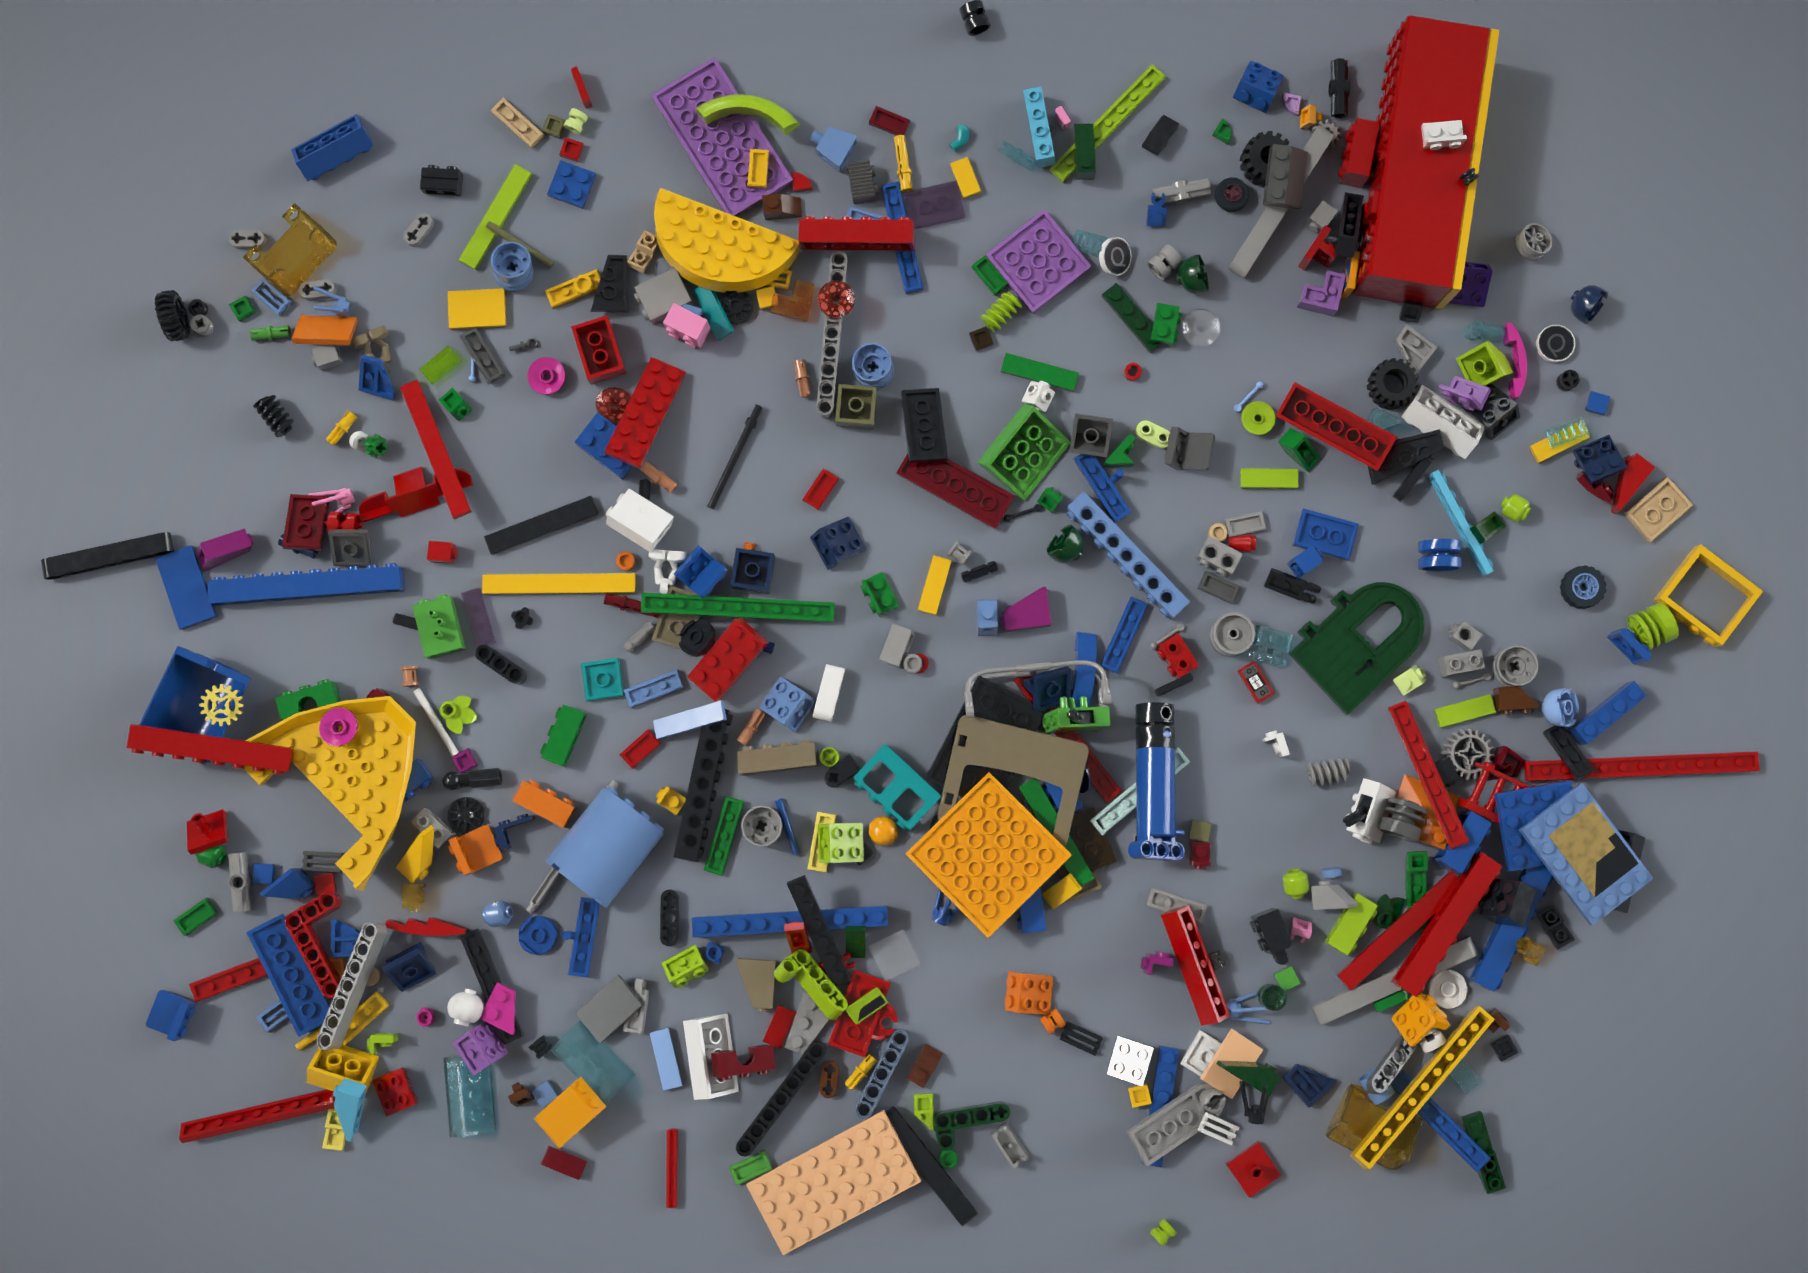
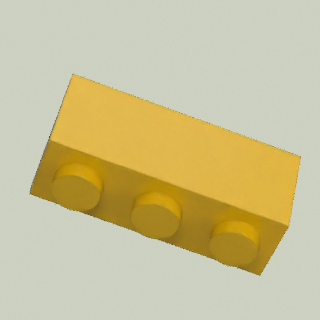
M341 1045L338 1049L330 1050L318 1048L307 1067L306 1083L334 1091L335 1087L340 1085L344 1078L367 1085V1092L379 1056L370 1055V1053Z

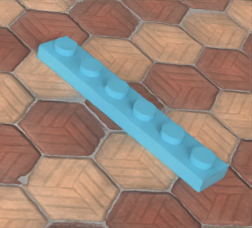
M1439 470L1431 473L1427 477L1479 573L1483 577L1493 572V563L1489 557L1485 556L1483 545L1478 542L1470 531L1472 525L1467 523L1463 508L1456 503L1455 493L1449 490L1445 475L1440 473Z

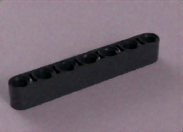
M163 532L44 558L41 560L44 579L51 580L162 556L174 552L171 533Z
M813 1042L741 1136L736 1144V1151L740 1156H749L823 1059L826 1047L822 1042ZM814 1046L821 1047L822 1054L820 1056L812 1054ZM808 1062L810 1070L803 1072L800 1069V1063ZM796 1078L798 1086L795 1088L790 1087L788 1079ZM784 1094L787 1098L786 1102L783 1104L778 1103L776 1095ZM772 1110L775 1114L774 1118L767 1119L764 1116V1111ZM760 1126L763 1130L762 1134L755 1135L752 1127ZM748 1142L751 1146L750 1150L743 1151L740 1143Z
M892 1106L885 1113L910 1160L963 1227L978 1215V1212L899 1111Z

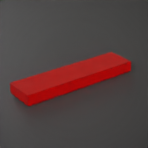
M257 958L190 983L189 986L195 1002H199L268 975L260 959Z

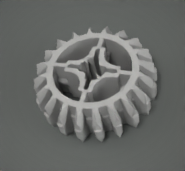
M1467 728L1466 732L1463 729H1459L1458 733L1452 732V737L1446 738L1450 744L1444 743L1442 745L1447 751H1441V754L1451 758L1460 777L1459 779L1464 775L1465 780H1469L1470 776L1473 780H1476L1477 774L1478 776L1481 775L1482 769L1476 767L1471 770V765H1473V761L1476 758H1481V764L1484 761L1493 764V761L1489 760V758L1495 757V754H1490V750H1493L1494 747H1488L1487 744L1491 740L1487 739L1484 741L1486 734L1479 735V730H1474L1472 733L1471 728ZM1465 738L1462 749L1455 751L1457 743ZM1472 740L1479 745L1481 752L1474 748ZM1469 750V752H1471V754H1475V755H1474V756H1471V757H1468V756H1465V754H1460V753H1465V752H1467V751ZM1454 757L1461 759L1464 769L1457 764Z

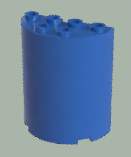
M177 646L139 725L223 737L228 724L225 721L224 725L220 726L217 721L215 725H212V719L205 720L207 714L200 713L204 710V707L199 706V704L204 703L201 696H207L205 692L207 689L212 692L213 685H216L219 689L220 684H224L225 689L231 685L232 692L235 690L239 691L236 694L237 697L243 696L251 678L220 662ZM225 692L216 693L219 697H225L226 695H228V693ZM209 700V710H211L212 701ZM227 700L223 702L218 701L219 706L217 710L226 709L224 705ZM234 700L231 702V708L233 709V711L235 709ZM219 713L215 717L226 718L228 716L224 713ZM205 760L204 763L201 764L206 765V763H210L211 760Z

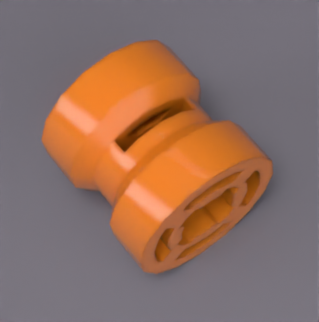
M1056 1008L1048 1016L1044 1015L1039 1018L1049 1035L1053 1034L1055 1029L1066 1025Z

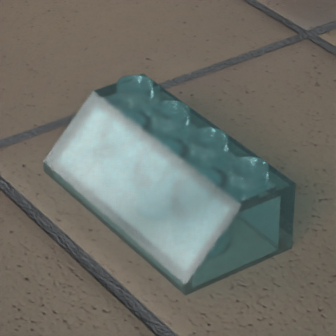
M581 1020L550 1049L578 1079L580 1077L584 1079L605 1105L636 1075L604 1042L599 1044Z
M461 1055L444 1057L450 1137H468L496 1131L491 1064L473 1076Z

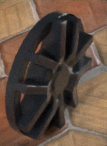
M726 291L719 300L721 305L723 303L727 306L724 308L725 312L730 310V313L727 315L728 319L734 315L735 320L729 319L732 324L738 325L746 322L753 313V300L746 291ZM736 292L733 299L729 294ZM739 293L743 294L741 299H737ZM746 296L750 302H743ZM727 297L731 301L727 303L726 301H724V298ZM744 305H751V308L746 309ZM743 312H749L748 315L744 317ZM737 314H741V320H737Z
M462 797L455 800L447 812L451 827L460 833H469L479 828L484 820L482 805L476 799L470 797ZM466 800H470L473 803L468 807ZM460 801H463L464 808H461ZM476 804L479 808L473 811L471 808ZM455 805L459 811H452ZM480 811L481 818L475 816L474 814ZM451 813H457L458 817L451 818ZM473 818L479 821L477 825L472 822ZM459 820L457 827L454 825L452 821ZM462 822L465 823L464 830L459 829ZM468 824L474 827L470 830H467Z

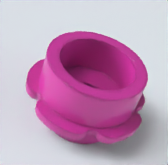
M424 1007L417 1013L416 1020L422 1027L431 1026L435 1022V1012Z

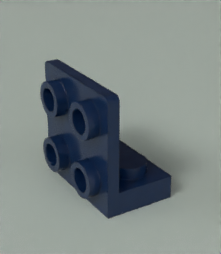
M849 517L819 528L810 536L827 570L834 568L842 560L866 550Z

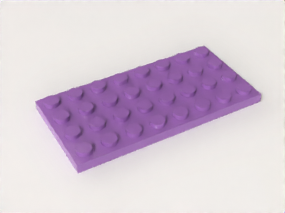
M714 57L652 94L651 97L723 211L737 217L760 203L762 195L775 194L791 184L793 179L753 116L741 115L740 113L729 114V116L717 119L706 125L696 112L695 108L711 99L738 94ZM750 149L769 150L767 189L749 188L747 186Z

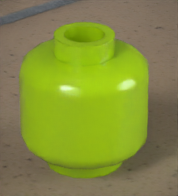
M1513 494L1510 498L1506 496L1501 504V507H1503L1502 514L1514 522L1524 521L1531 511L1530 503L1517 494Z
M1301 869L1286 871V874L1282 877L1285 894L1292 896L1293 899L1303 898L1304 894L1309 891L1307 874L1302 872Z

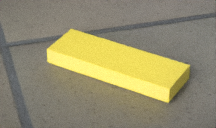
M817 812L808 863L809 870L827 872L828 863H819L818 824H833L836 822L837 815Z

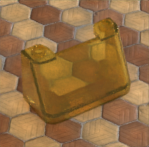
M1350 1084L1347 1087L1326 1132L1328 1139L1351 1151L1355 1150L1387 1111V1109L1374 1105L1373 1102L1365 1099L1366 1092L1361 1086ZM1415 1115L1376 1163L1390 1170H1398L1408 1163L1423 1119Z

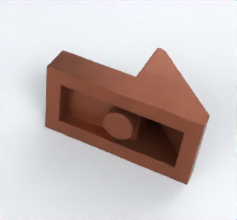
M925 1044L906 1079L924 1088L943 1053Z

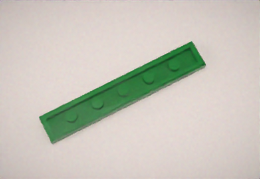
M1033 778L1019 786V789L1037 820L1053 835L1057 813L1038 780ZM1069 835L1065 848L1072 856L1064 863V866L1079 885L1083 886L1093 880L1094 876Z

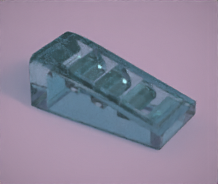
M1076 229L1072 243L1079 251L1099 258V253L1102 252L1099 250L1101 243L1103 244L1109 238ZM1083 236L1081 244H1077L1079 237ZM1087 238L1090 239L1088 247L1084 246ZM1094 241L1097 242L1095 249L1091 248Z
M1582 416L1545 430L1551 448L1589 435ZM1575 423L1578 424V427L1581 432L1580 434H1577L1576 429L1574 427ZM1567 426H1570L1574 436L1570 437ZM1559 429H1563L1566 439H1562ZM1554 431L1556 432V435L1559 440V442L1556 443L1551 433Z

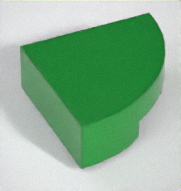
M1222 118L1212 136L1228 145L1231 140V130L1227 121Z

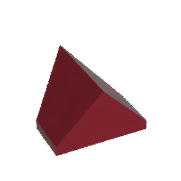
M1507 746L1497 747L1494 753L1495 757L1491 759L1493 765H1495V770L1509 777H1518L1525 760ZM1490 774L1487 781L1496 780L1499 777Z

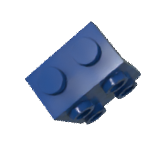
M1250 61L1233 98L1267 113L1284 76L1278 71L1271 70L1258 62Z
M698 545L676 570L674 575L697 595L704 598L711 593L717 582L724 578L727 568Z
M160 990L146 1021V1026L167 1034V1039L171 1041L181 1040L187 1032V1025L195 1012L197 1002L165 990Z

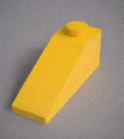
M432 825L419 833L396 867L412 884L418 879L423 880L429 874L428 869L432 865L434 827Z

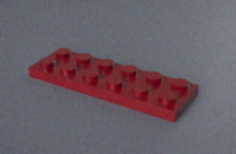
M907 453L896 472L898 476L995 530L1014 498V495L949 459L940 462L909 463Z

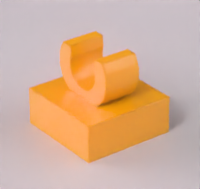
M1309 104L1300 110V129H1308L1317 124V121L1323 120V113L1316 112V105Z

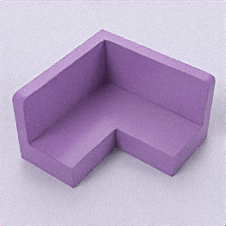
M1327 270L1322 288L1304 284L1297 308L1334 316L1338 311L1346 274Z

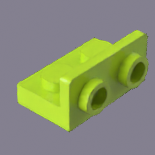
M696 944L661 963L669 982L674 988L684 987L689 981L700 978L709 971V967L704 962Z

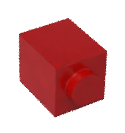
M429 541L428 561L454 564V559H457L458 549L452 542Z

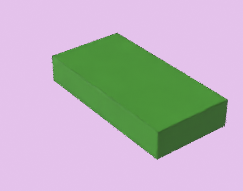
M764 1150L729 1166V1169L737 1186L772 1170L773 1167Z

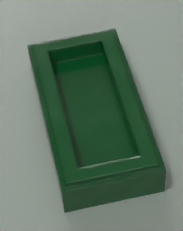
M1494 511L1472 526L1470 531L1478 542L1482 544L1505 528V525Z
M846 926V953L851 954L850 958H865V926Z

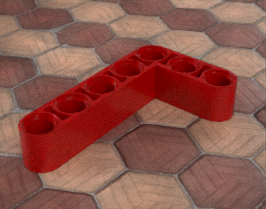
M330 892L321 894L287 915L285 925L322 994L327 998H334L335 993L332 994L330 992V987L334 984L337 990L341 979L312 927L314 923L340 908L342 904L341 897L336 893ZM332 896L334 901L333 904L329 907L327 904V900L329 897ZM313 907H315L317 912L316 915L312 917L310 911ZM296 917L300 920L297 927L294 926V919ZM307 933L309 940L307 943H304L303 936ZM316 950L318 957L316 960H313L312 953ZM325 967L327 974L325 977H322L321 970Z

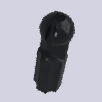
M499 768L471 770L464 773L451 771L444 775L442 782L448 790L469 786L473 788L501 785L502 773Z

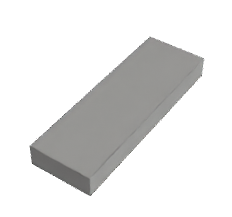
M1151 887L1146 906L1164 912L1189 905L1195 922L1201 924L1208 906Z

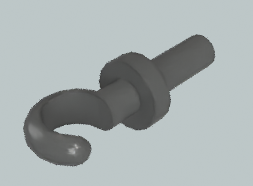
M530 338L527 340V343L521 341L519 345L510 346L509 350L522 349V351H525V348L529 347L531 341L536 342V348L538 341Z

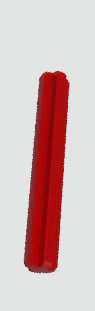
M671 1128L667 1130L666 1207L676 1208L678 1130Z

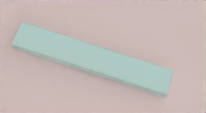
M1178 747L1175 749V774L1190 763ZM1136 782L1090 820L1101 835H1104L1136 808ZM1097 819L1100 820L1103 829L1096 822Z

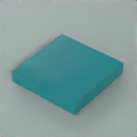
M620 658L581 663L586 701L625 696Z

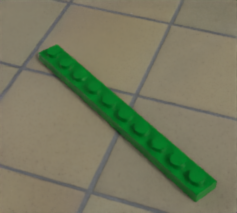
M642 593L641 612L834 622L835 603L705 596L701 598L698 595Z

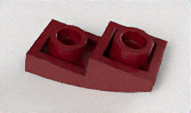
M1583 471L1577 474L1576 479L1591 494L1606 502L1613 500L1614 491L1608 483L1605 485L1603 481H1600L1597 484L1593 483L1590 485Z
M549 1145L541 1161V1165L577 1180H580L587 1163L583 1159Z

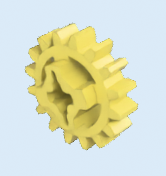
M220 684L219 689L216 685H213L212 692L208 689L205 690L207 696H201L204 703L199 704V706L204 707V710L200 713L207 714L206 721L212 719V725H215L218 721L219 725L223 726L225 721L230 725L231 719L238 720L236 714H242L243 712L239 710V707L244 706V704L239 703V700L243 699V697L236 696L239 692L238 690L232 692V686L229 685L225 689L224 684ZM225 692L228 693V695H226L225 697H219L216 693ZM209 700L212 701L211 710H209ZM227 700L224 705L226 709L217 710L219 706L218 701L223 702ZM233 700L235 701L234 711L231 708V702ZM219 713H224L228 717L218 718L215 716Z

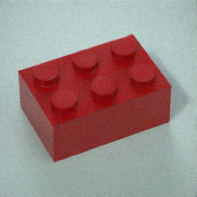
M1357 118L1354 124L1350 125L1345 135L1346 148H1343L1341 155L1343 163L1338 171V177H1340L1339 184L1362 188L1368 179L1380 122Z
M608 315L571 326L587 380L591 385L627 374Z

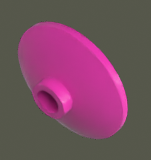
M542 357L530 365L527 379L534 391L545 395L553 394L563 386L565 370L558 360L551 357ZM549 374L551 375V378L549 380H545V375Z
M334 708L328 711L322 717L319 725L322 739L332 746H343L349 743L357 732V720L354 714L345 708ZM343 725V730L339 731V727Z

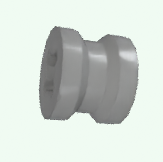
M199 314L191 319L190 325L192 330L200 336H208L213 332L214 324L206 316Z

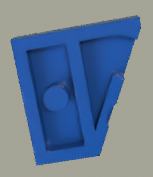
M331 919V957H350L361 931L337 919Z

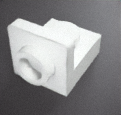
M1277 730L1265 733L1266 737L1262 738V741L1266 742L1274 739L1275 743H1272L1275 754H1279V757L1290 754L1283 732L1277 733Z

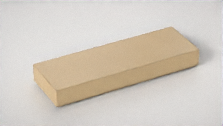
M504 97L490 110L492 114L531 149L544 137V134Z

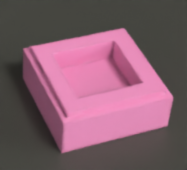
M1062 106L1056 108L1054 117L1065 131L1070 128L1071 120Z

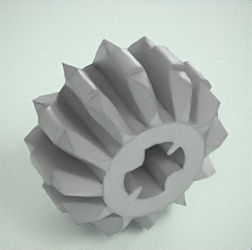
M1328 119L1324 123L1319 121L1317 126H1313L1312 131L1314 133L1318 125L1335 134L1325 152L1328 149L1334 151L1336 146L1340 145V139L1343 137V134L1339 133L1341 126L1335 127L1336 121L1329 124Z

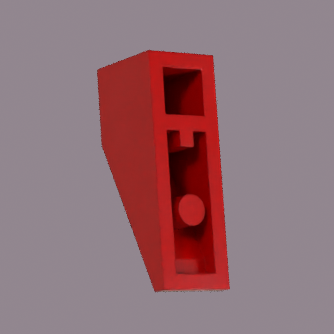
M1638 453L1632 456L1628 455L1624 459L1627 469L1618 474L1611 509L1613 514L1622 510L1655 468Z

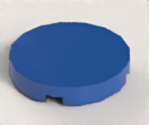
M544 916L528 918L522 923L518 933L519 943L522 948L528 953L535 955L550 951L556 944L558 936L555 924Z

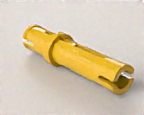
M897 135L894 137L898 163L897 176L900 179L901 192L908 193L913 191L906 136Z

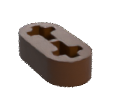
M834 1060L825 1061L821 1067L820 1093L824 1098H832L837 1093L839 1066ZM829 1064H832V1067L836 1069V1071H832L831 1078L828 1077V1071L824 1069ZM827 1080L831 1081V1087L834 1088V1091H831L830 1094H826V1090H823V1087L827 1086Z

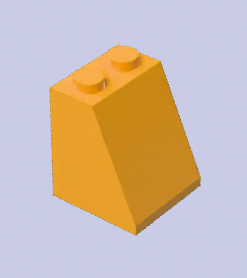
M580 1077L533 1119L560 1149L607 1106L584 1079Z

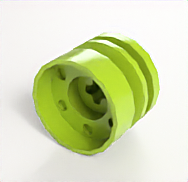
M1661 602L1647 607L1645 612L1641 610L1627 617L1628 629L1635 634V639L1639 643L1645 644L1649 650L1659 647L1660 643L1665 644L1677 639L1679 636V629L1673 614Z

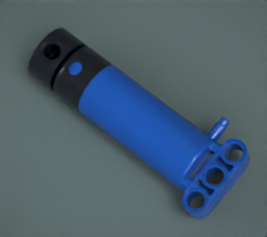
M1161 702L1136 704L1137 841L1129 844L1128 853L1133 859L1180 860L1183 858L1185 851L1181 843L1175 842V836H1183L1185 832L1184 830L1176 829L1175 730L1172 726L1174 725V705Z

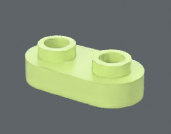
M1147 420L1141 421L1137 425L1135 432L1139 439L1159 449L1168 447V437L1170 434L1168 430ZM1148 427L1149 432H1143L1142 428ZM1164 435L1166 440L1161 441L1159 437Z

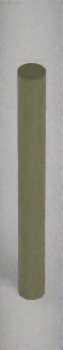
M490 221L487 223V229L508 242L513 241L522 244L527 248L531 257L548 268H551L554 264L553 261Z

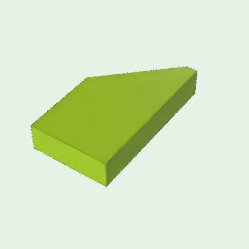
M933 1093L914 1094V1115L931 1131H934Z

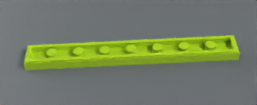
M1153 64L1093 124L1095 150L1166 78ZM1074 144L1056 162V165H1053L1049 170L1062 183L1075 171Z

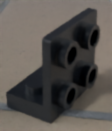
M1490 384L1488 388L1491 389V392L1481 411L1477 409L1471 411L1465 407L1463 409L1484 425L1486 437L1492 441L1519 419L1520 413L1518 404Z

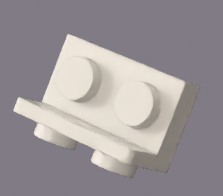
M1462 120L1423 123L1421 125L1423 147L1430 148V150H1438L1447 146L1452 149L1459 148L1467 140V136L1463 135Z

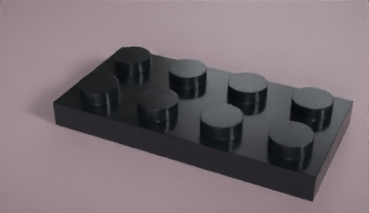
M939 388L901 390L909 463L947 461L948 455Z

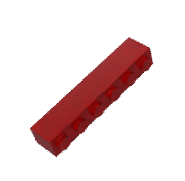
M1190 906L1173 908L1161 914L1201 1026L1219 1023L1230 1016L1229 1010Z

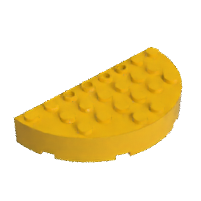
M659 189L654 209L655 234L659 248L671 267H674L683 278L699 287L717 292H745L758 289L773 282L785 270L787 271L800 252V244L796 239L668 190Z

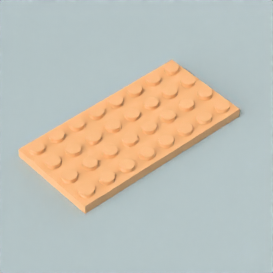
M882 1110L748 1182L746 1186L781 1253L785 1255L920 1183L921 1178L887 1114Z

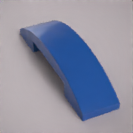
M1076 632L1074 650L1077 651L1076 661L1085 660L1096 663V634ZM1075 665L1071 698H1075L1076 707H1080V697L1082 696L1087 697L1088 707L1090 705L1096 668L1092 666Z

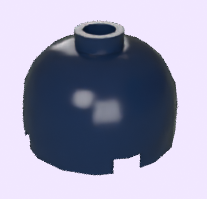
M1595 285L1585 286L1580 291L1576 290L1571 297V300H1573L1571 304L1573 315L1584 324H1588L1587 319L1592 321L1604 304L1601 301L1603 297L1607 299L1608 292Z

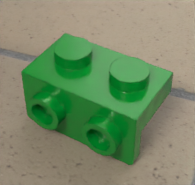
M1157 303L1150 341L1168 344V347H1172L1173 342L1177 343L1179 331H1176V326L1180 324L1182 313H1179V306Z

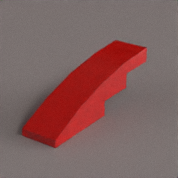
M429 917L427 923L409 918L406 924L393 919L387 920L385 924L387 928L424 936L466 934L470 930L435 917Z

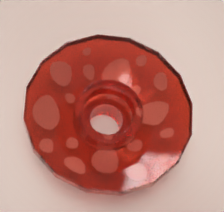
M842 281L826 283L820 289L817 296L820 310L826 316L832 318H841L848 315L855 304V294L852 288ZM835 298L840 299L838 304L833 303Z
M617 387L602 390L597 396L595 402L596 410L609 421H620L631 396L624 389Z

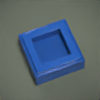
M1591 391L1585 410L1604 416L1610 396Z
M254 864L252 883L272 884L274 882L275 864Z

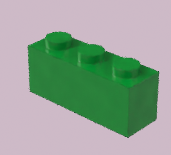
M564 704L562 708L559 707L555 718H557L556 723L551 725L548 731L549 740L541 748V758L566 767L587 714Z

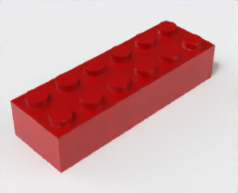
M806 216L804 219H799L798 242L803 250L915 251L916 229L913 220H910L908 217H900L898 220H891L889 217H880L879 220H872L871 217H861V220H853L852 217L834 219V217L826 216L823 219H815V217Z
M1296 382L1293 383L1276 414L1278 418L1379 471L1398 438L1394 434Z

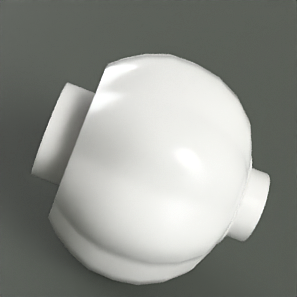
M465 988L464 992L456 993L450 998L447 1011L449 1016L454 1018L453 1023L469 1026L470 1022L475 1023L480 1019L484 1003L476 995L477 991Z

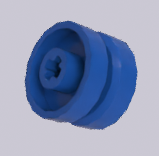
M1457 539L1419 541L1418 552L1427 556L1418 559V569L1423 571H1453L1461 569L1462 558L1454 554L1462 551V541Z

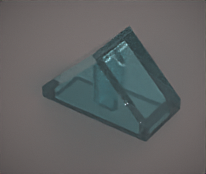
M1377 407L1371 410L1367 421L1382 429L1402 423L1400 418Z

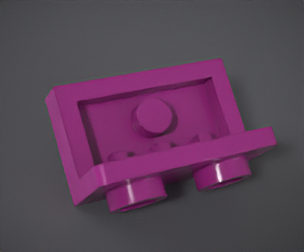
M1155 951V955L1146 953V956L1142 957L1141 969H1143V973L1151 975L1153 964L1172 967L1174 959L1170 958L1169 954L1165 952Z

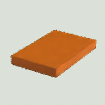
M300 315L292 336L293 344L350 345L358 323L357 317Z

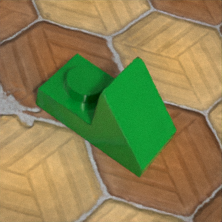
M1129 434L1103 465L1106 468L1133 466L1134 462L1124 453L1128 454L1135 447L1133 443L1136 438Z

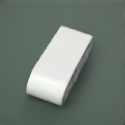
M826 664L813 718L832 722L845 668Z

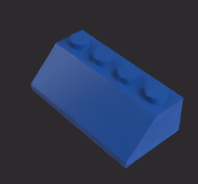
M355 114L294 147L291 151L296 165L308 182L318 179L326 171L335 170L343 162L353 160L356 155L368 152L374 145L360 118Z

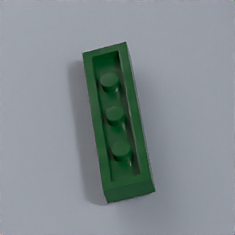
M1117 283L1102 294V298L1149 353L1162 344L1150 341L1153 325Z

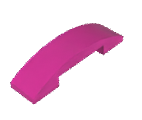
M1508 322L1502 327L1504 346L1512 345L1515 378L1508 382L1510 398L1516 400L1520 396L1525 384L1527 358L1524 344L1518 331L1511 322Z

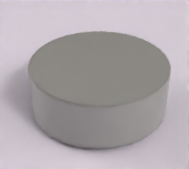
M909 654L903 660V667L908 673H917L922 668V660L916 654Z

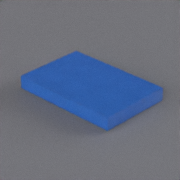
M1303 508L1293 546L1308 549L1313 545L1314 548H1318L1324 555L1349 561L1359 524Z

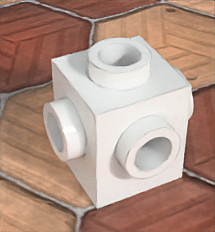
M1031 381L1022 402L1034 406L1038 411L1046 413L1055 392L1044 381H1039V383Z

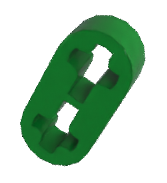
M1401 989L1372 1002L1376 1012H1380L1408 1000L1410 996Z

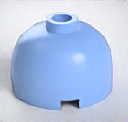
M1570 688L1552 690L1546 695L1541 705L1545 718L1555 726L1570 727L1577 720L1574 719L1575 713L1579 712V703L1575 692H1570Z

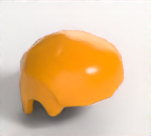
M880 816L874 818L870 823L868 833L876 845L887 847L893 845L898 839V826L890 817Z

